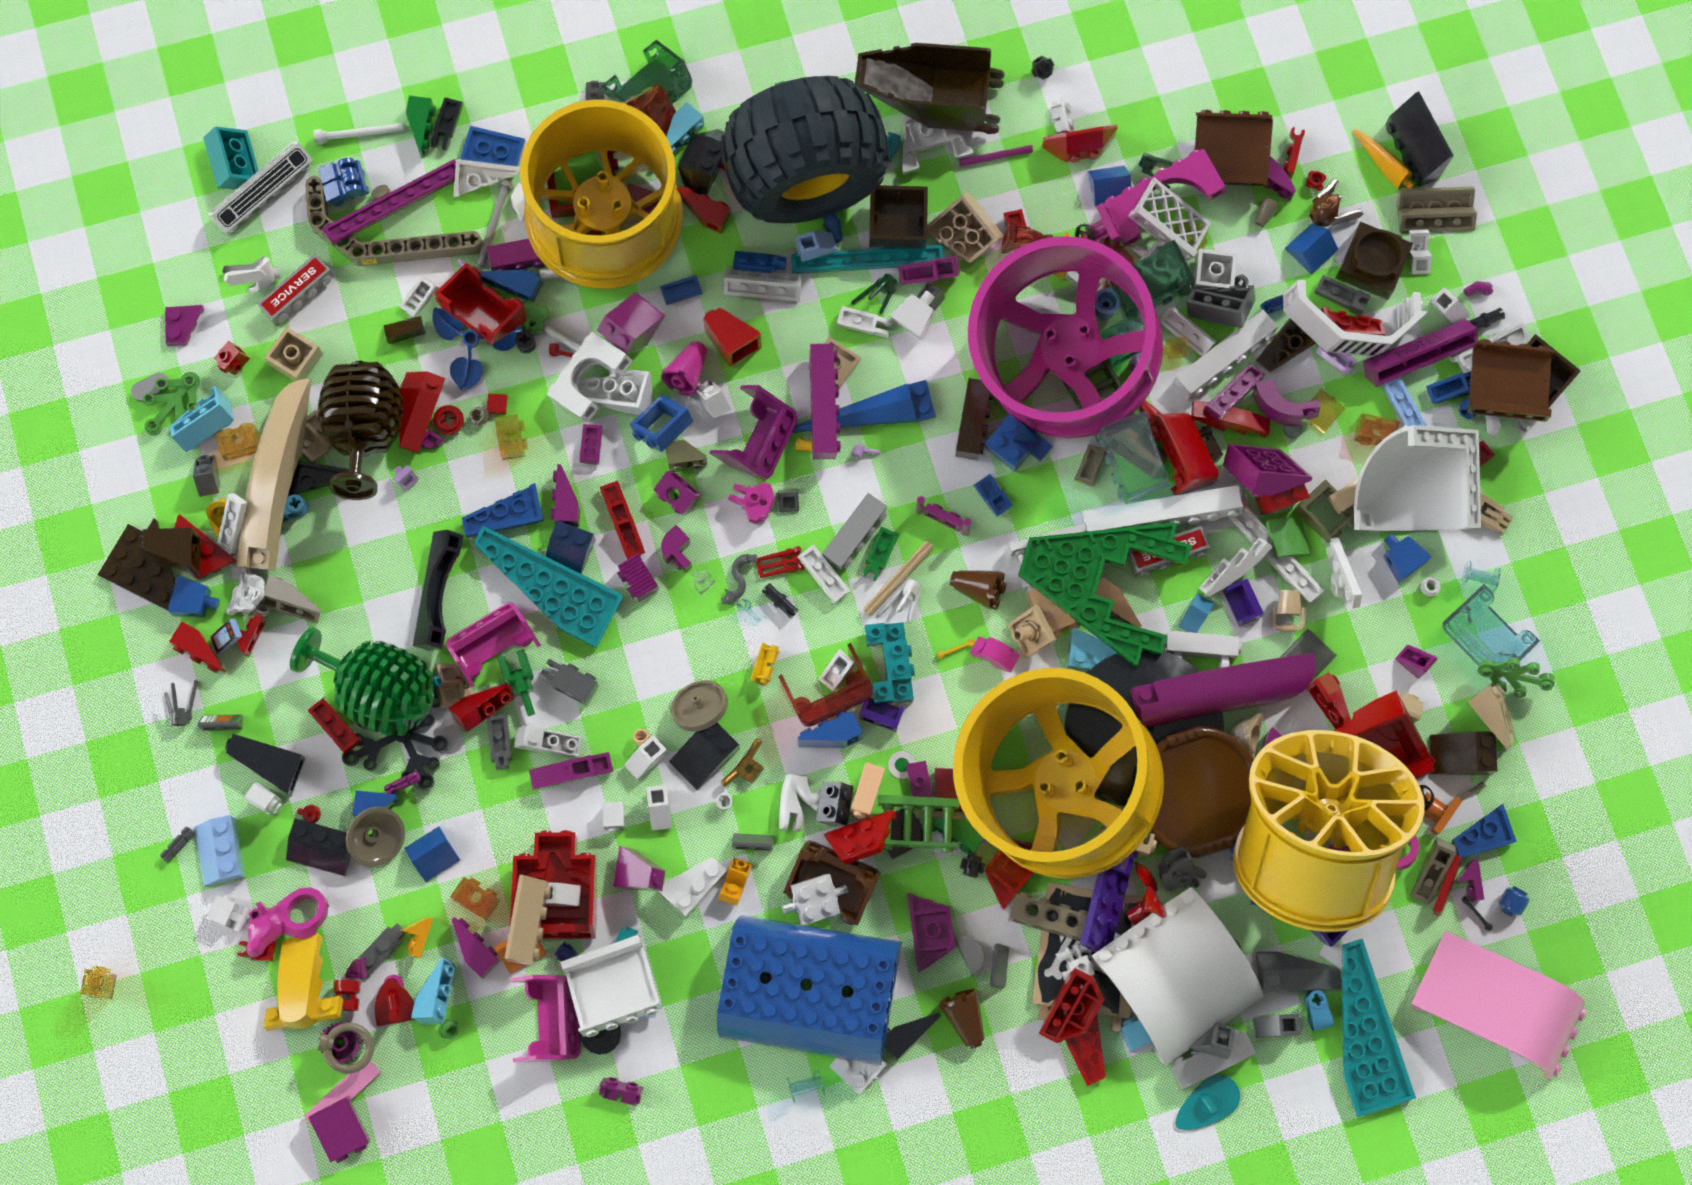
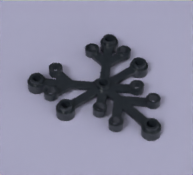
M440 702L437 705H433L432 707L439 708ZM428 714L417 727V722H415L414 726L407 730L405 736H397L398 730H396L395 734L375 741L364 737L362 734H355L357 737H362L361 743L357 746L363 745L365 747L357 751L351 750L347 754L343 753L342 761L347 766L352 767L359 762L360 758L369 754L368 758L364 761V767L368 771H374L377 767L376 759L380 748L398 741L404 744L410 756L406 770L402 773L401 778L408 773H413L416 769L421 777V781L418 782L419 787L423 790H430L434 787L435 780L430 774L426 773L423 765L428 766L431 770H437L440 767V761L436 757L429 758L417 754L411 740L432 746L438 753L445 752L448 749L449 743L441 735L432 738L415 732L425 726L431 727L435 724L434 716ZM431 717L432 722L426 723V718ZM357 722V725H358L360 728H362V729H367V728L363 727L362 725H360L359 722ZM439 742H444L442 748L437 747ZM351 755L355 756L353 762L348 761V758ZM434 760L437 761V765L435 767H431V762ZM372 761L374 763L373 767L367 768L368 762ZM426 779L430 780V784L428 786H424L423 784Z

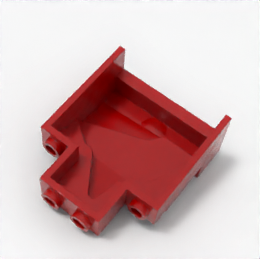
M1397 690L1379 697L1353 712L1352 720L1344 723L1342 727L1333 730L1357 736L1380 746L1402 762L1415 779L1435 772L1427 747Z
M543 830L540 833H535L534 855L521 853L519 856H513L510 925L519 875H525L547 881V883L581 886L580 907H547L546 919L542 920L540 927L544 928L542 939H596L597 861L596 856L591 853L577 855L576 832L570 830H563L561 832Z

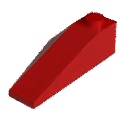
M428 371L406 372L400 387L404 408L402 424L399 430L400 448L418 454L445 382L444 377Z
M1328 672L1315 679L1306 689L1334 729H1338L1344 723L1350 721L1351 718L1341 687L1339 686L1340 682L1335 675H1331Z

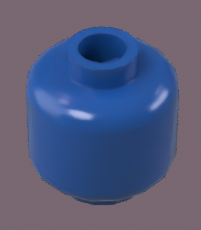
M1515 886L1506 888L1499 900V905L1503 907L1501 911L1510 917H1513L1514 914L1517 916L1522 915L1529 903L1528 893Z

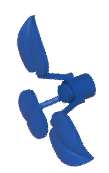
M434 308L432 318L437 334L445 340H452L459 334L462 336L464 344L468 347V359L465 357L456 358L451 363L450 375L459 390L470 389L477 384L483 373L481 362L471 360V350L479 344L480 339H484L473 330L461 332L460 330L465 327L463 323L455 319L443 308ZM519 326L492 344V346L499 351L512 349L516 344V335L522 331V327Z

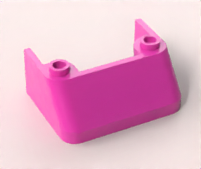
M513 602L502 605L454 634L445 642L446 647L471 687L475 686L471 678L480 675L482 670L481 664L514 643L517 646L526 647L533 641L537 647L541 646L527 621Z
M527 975L510 978L511 983H525V992L528 998L537 1000L539 1041H533L529 1044L528 1056L513 1058V1062H546L578 1058L581 1051L580 1032L578 1030L580 1025L567 977L563 975Z

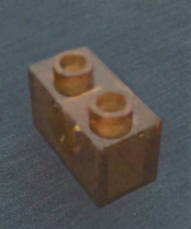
M1362 413L1357 419L1354 441L1366 446L1371 444L1378 445L1388 435L1399 430L1400 421ZM1373 430L1379 431L1381 436H1376Z
M463 877L450 898L487 921L500 902L496 898L498 894L490 888H487L485 891L479 887L481 883L473 877H470L469 880ZM474 893H481L480 901H471V896Z

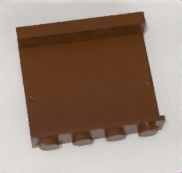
M1212 110L1196 112L1195 150L1200 151L1204 148L1224 185L1268 186L1273 116L1269 115V112L1260 111L1258 114H1250L1249 111H1239V114H1231V111L1220 110V113H1212Z
M1487 339L1477 341L1473 346L1468 413L1547 422L1552 413V409H1548L1551 357L1555 354L1556 350L1550 349L1548 346H1539L1537 348L1530 347L1529 344L1511 345L1510 342L1506 341L1493 343Z

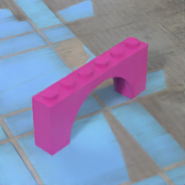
M1203 148L1200 151L1195 150L1191 152L1189 157L1183 160H1176L1167 169L1162 168L1158 170L1151 178L1146 177L1140 180L1138 185L1133 188L1127 187L1121 192L1122 194L1116 197H1109L1105 200L1104 204L1109 207L1123 236L1122 243L1127 247L1142 239L1138 224L1128 216L1131 210L1136 208L1153 178H1156L1163 185L1179 183L1192 186L1202 192L1208 201L1226 193V186Z

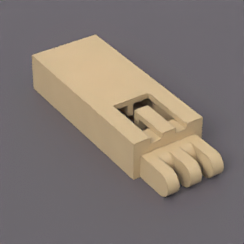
M1480 493V505L1485 509L1484 514L1491 516V518H1488L1481 514V525L1488 530L1493 529L1503 535L1505 533L1504 528H1508V522H1511L1513 517L1503 511L1504 507Z

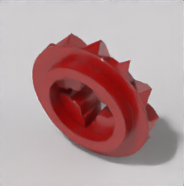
M452 405L440 407L433 416L435 429L445 436L454 435L456 432L461 431L464 424L463 413L459 408ZM446 414L448 415V417H450V419L454 418V420L451 421V427L447 423H444L446 421Z

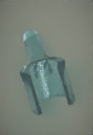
M742 599L745 602L744 608L741 604H736L739 610L746 611L757 623L761 621L751 608L752 605L749 600Z

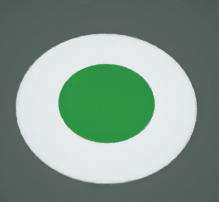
M899 751L890 757L888 768L894 777L905 779L908 778L906 764L915 763L916 761L910 753Z

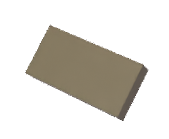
M1088 444L1074 480L1092 487L1107 451Z

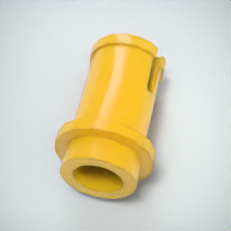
M798 438L796 451L812 452V441Z

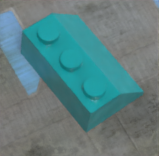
M215 126L203 137L217 188L237 189L259 171L247 130Z

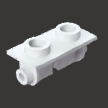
M1060 97L1061 102L1055 101L1051 106L1053 119L1061 118L1060 121L1054 122L1057 134L1075 130L1074 121L1070 119L1069 114L1072 112L1069 102Z

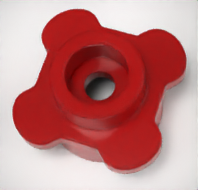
M1310 171L1308 173L1309 178L1305 183L1306 187L1315 188L1317 191L1323 190V182L1326 180V175L1319 171Z

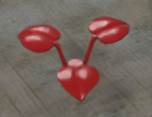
M1133 862L1139 879L1147 888L1145 895L1136 903L1137 905L1127 911L1128 918L1134 925L1144 920L1152 912L1161 918H1166L1165 906L1156 894L1158 886L1153 874L1141 863Z

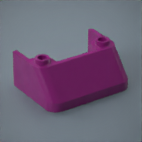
M741 385L739 389L753 398L750 411L758 419L743 452L738 449L731 451L710 450L709 454L733 469L758 478L767 479L773 475L797 423V413L761 386Z

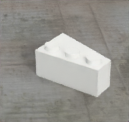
M710 857L664 883L663 891L657 892L687 919L727 875V870L713 857Z

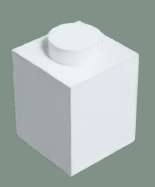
M623 802L603 803V827L610 833L621 832V829H625V806Z

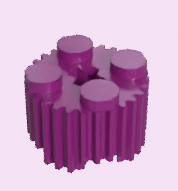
M335 1022V1025L331 1024V1027L328 1026L326 1030L323 1029L324 1033L320 1035H328L333 1028L346 1022ZM352 1031L339 1034L333 1042V1057L343 1065L353 1063L357 1060L356 1057H360L361 1049H364L362 1046L365 1044L364 1039L358 1033ZM345 1039V1046L339 1049L338 1041Z

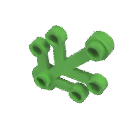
M186 372L180 379L173 380L159 378L156 380L155 385L160 391H165L167 388L172 387L180 388L175 393L160 395L146 393L143 396V401L147 406L167 402L154 419L146 421L145 430L148 434L154 436L161 432L162 421L174 407L176 413L174 422L184 414L182 397L186 393H188L189 399L187 410L191 413L190 406H198L195 390L200 385V378L196 373ZM192 378L193 382L191 384H187V379ZM165 382L164 387H159L158 384ZM147 397H153L151 402H146ZM151 423L156 424V427L154 429L149 428V425Z
M1510 658L1500 663H1495L1493 660H1483L1478 666V673L1490 678L1495 685L1499 684L1504 692L1507 691V683L1502 681L1499 676L1505 677L1514 688V695L1518 698L1526 696V687L1521 685L1519 681L1537 684L1544 691H1550L1555 686V677L1550 673L1540 674L1539 677L1524 674H1539L1540 665L1536 662L1520 667V660L1518 658Z

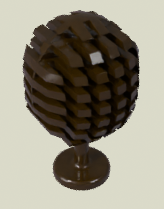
M361 360L351 364L334 365L324 381V386L321 388L318 400V420L322 432L328 442L344 456L350 455L349 472L334 475L329 481V490L334 495L348 500H366L377 494L378 485L372 477L361 473L362 457L374 453L388 452L398 435L397 432L400 430L404 411L403 398L400 395L401 390L390 372L379 362H364Z

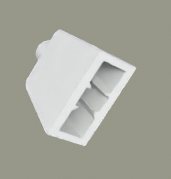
M925 291L920 299L911 294L891 313L890 317L921 340L935 313L934 309L929 306L935 297L928 291Z

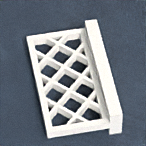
M1156 178L1151 180L1136 208L1131 210L1128 216L1186 261L1195 258L1198 253L1197 248L1211 225L1206 218ZM1154 186L1160 191L1159 197H1154L1152 189ZM1166 198L1173 200L1175 208L1168 209ZM1155 200H1162L1163 210L1156 209ZM1146 201H1150L1152 208L1150 212L1142 207ZM1180 210H1186L1189 219L1182 220ZM1169 211H1176L1178 221L1171 222ZM1164 212L1166 223L1159 221L1158 213ZM1194 221H1199L1204 225L1201 231H1196ZM1190 222L1192 232L1185 233L1183 223ZM1172 224L1179 225L1180 234L1173 232ZM1193 235V246L1187 243L1186 236Z

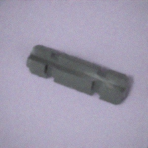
M187 826L184 827L181 834H178L167 846L168 849H164L160 857L166 862H170L174 857L173 855L177 854L187 843L186 840L192 838L194 831Z

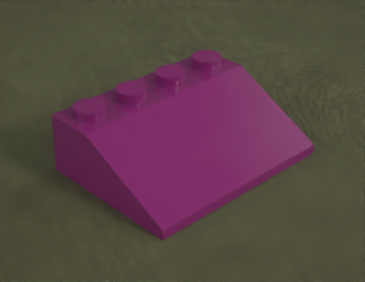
M1228 444L1223 466L1256 497H1263V495L1272 496L1312 481L1313 477L1281 449Z

